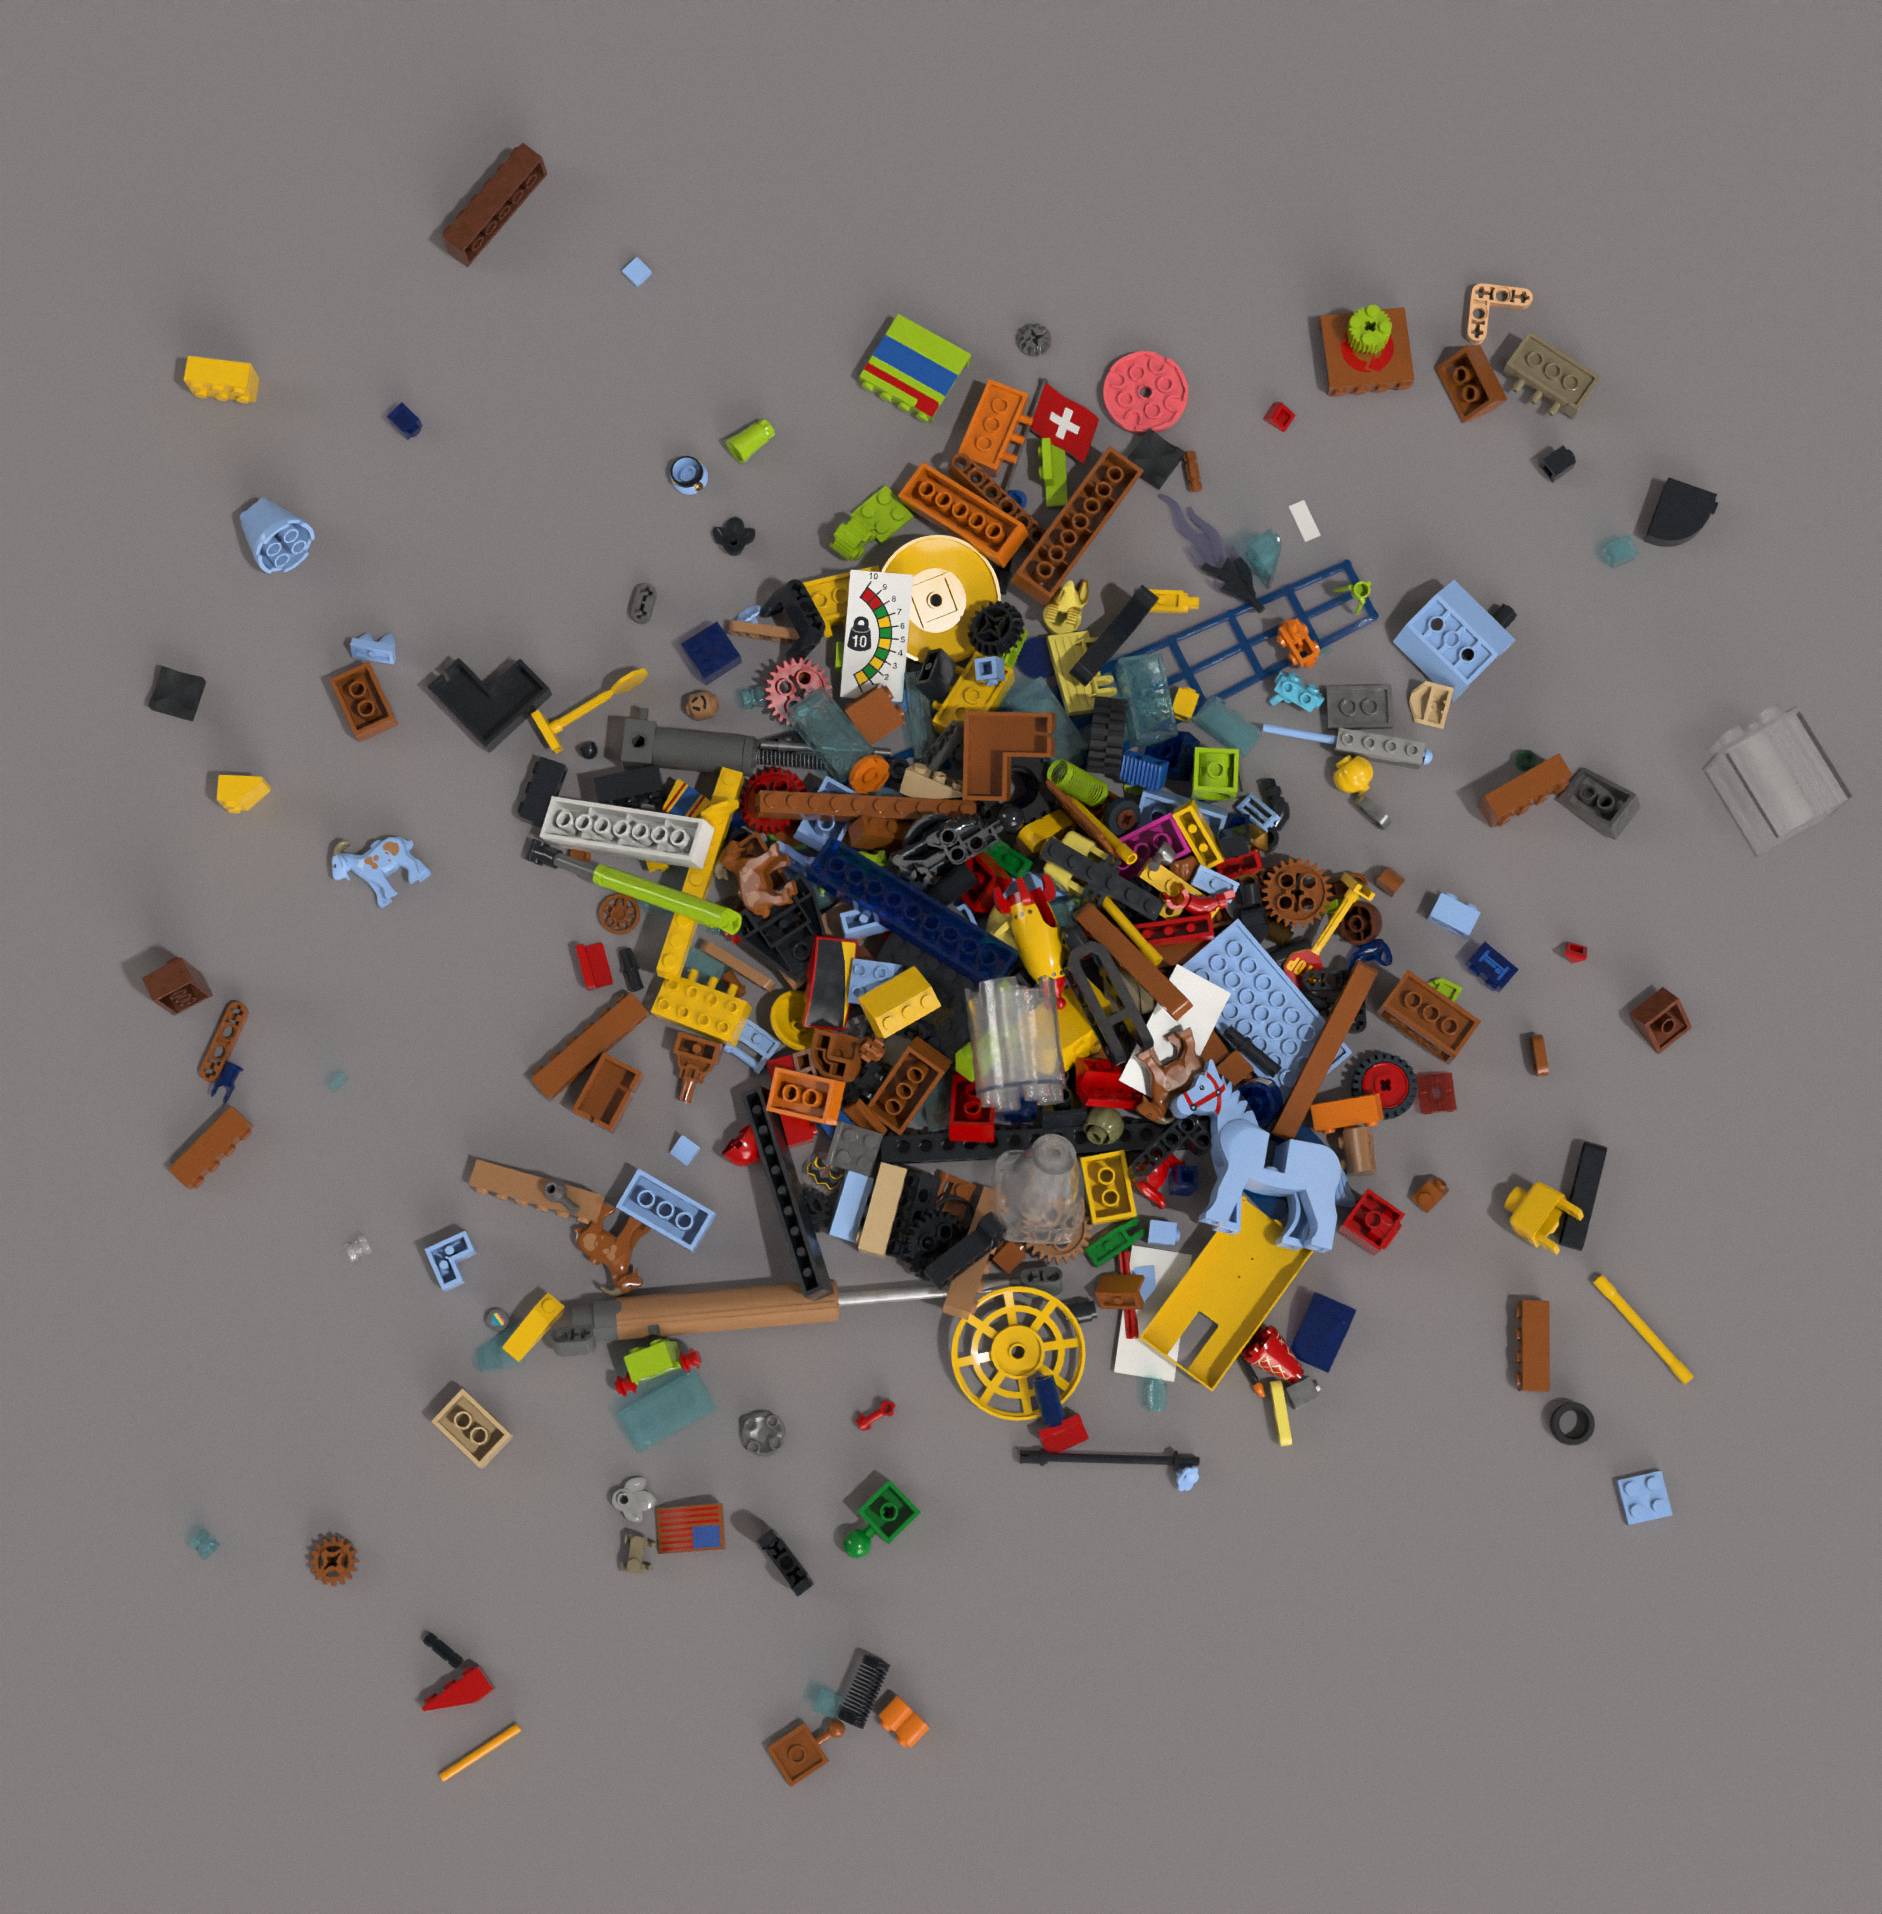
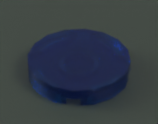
M1035 637L1024 642L1017 659L1023 674L1034 680H1043L1054 675L1055 672L1046 638Z

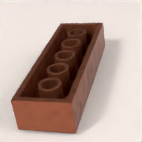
M524 143L519 147H515L510 154V158L505 163L500 164L497 173L492 179L489 178L484 183L480 193L475 194L471 198L468 207L458 213L456 221L445 228L442 239L448 253L467 268L546 177L547 171L544 161L539 154Z

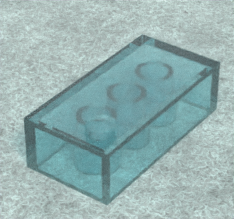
M1042 676L1005 699V707L1009 712L1056 713V733H1051V737H1055V757H1043V761L1048 762L1050 766L1058 759H1064L1069 763H1073L1088 753V744Z
M823 686L787 710L788 721L837 782L843 783L849 778L851 769L860 759L875 754L872 746Z
M694 1369L616 1414L637 1453L641 1454L719 1409L698 1371Z

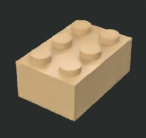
M463 1388L431 1421L470 1460L482 1469L514 1437L497 1418Z

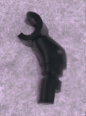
M1274 778L1262 781L1266 796L1271 800L1269 801L1270 809L1281 818L1278 822L1276 820L1273 822L1274 826L1272 828L1270 826L1267 828V835L1272 837L1273 842L1268 845L1266 853H1271L1277 848L1279 842L1277 831L1280 832L1290 818L1289 804L1285 802L1284 797H1281L1283 794L1281 787L1276 785Z

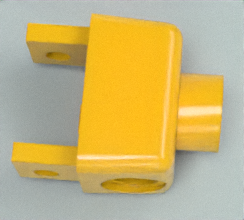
M1540 1181L1535 1182L1529 1191L1520 1186L1515 1187L1504 1205L1505 1209L1513 1213L1509 1219L1513 1230L1536 1248L1542 1246L1554 1255H1557L1560 1249L1547 1236L1553 1234L1560 1225L1559 1219L1562 1213L1565 1211L1579 1221L1584 1217L1582 1210L1568 1202L1563 1193Z

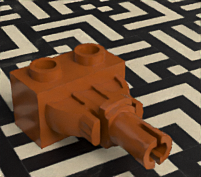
M685 1032L678 1033L673 1053L678 1054L677 1064L680 1069L678 1077L683 1079V1083L677 1100L687 1103L692 1102L697 1082L703 1084L705 1076L712 1071L714 1065H719L725 1044Z

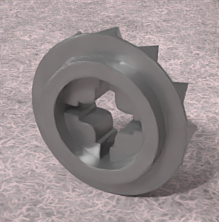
M1029 323L1024 328H1021L1019 332L1018 346L1026 355L1040 356L1049 349L1051 334L1046 327L1041 326L1039 323ZM1031 333L1035 334L1036 337H1041L1038 339L1037 346L1033 341H1028L1031 339Z

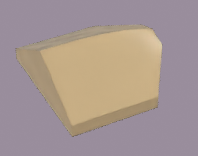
M1425 680L1412 690L1409 705L1414 722L1444 729L1454 687Z

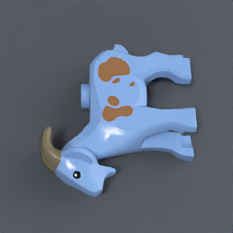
M400 836L388 837L383 841L380 839L370 845L371 849L363 855L343 853L350 846L348 840H342L334 847L332 857L334 880L339 881L344 878L350 881L348 872L352 870L372 886L377 894V902L381 909L392 902L391 897L398 894L386 877L397 871L399 867L406 868L409 872L408 880L410 884L417 880L422 882L431 875L430 870L420 860L410 854L409 851L413 848V841H407Z

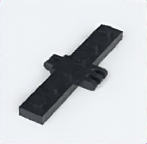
M1050 836L1039 857L1085 882L1086 886L1080 897L1084 899L1088 892H1090L1091 895L1088 899L1090 903L1094 901L1096 896L1099 897L1095 904L1099 908L1105 897L1109 896L1155 922L1166 903L1119 876L1120 869L1117 867L1121 859L1116 858L1113 864H1110L1113 857L1110 853L1105 860L1101 858L1097 863Z

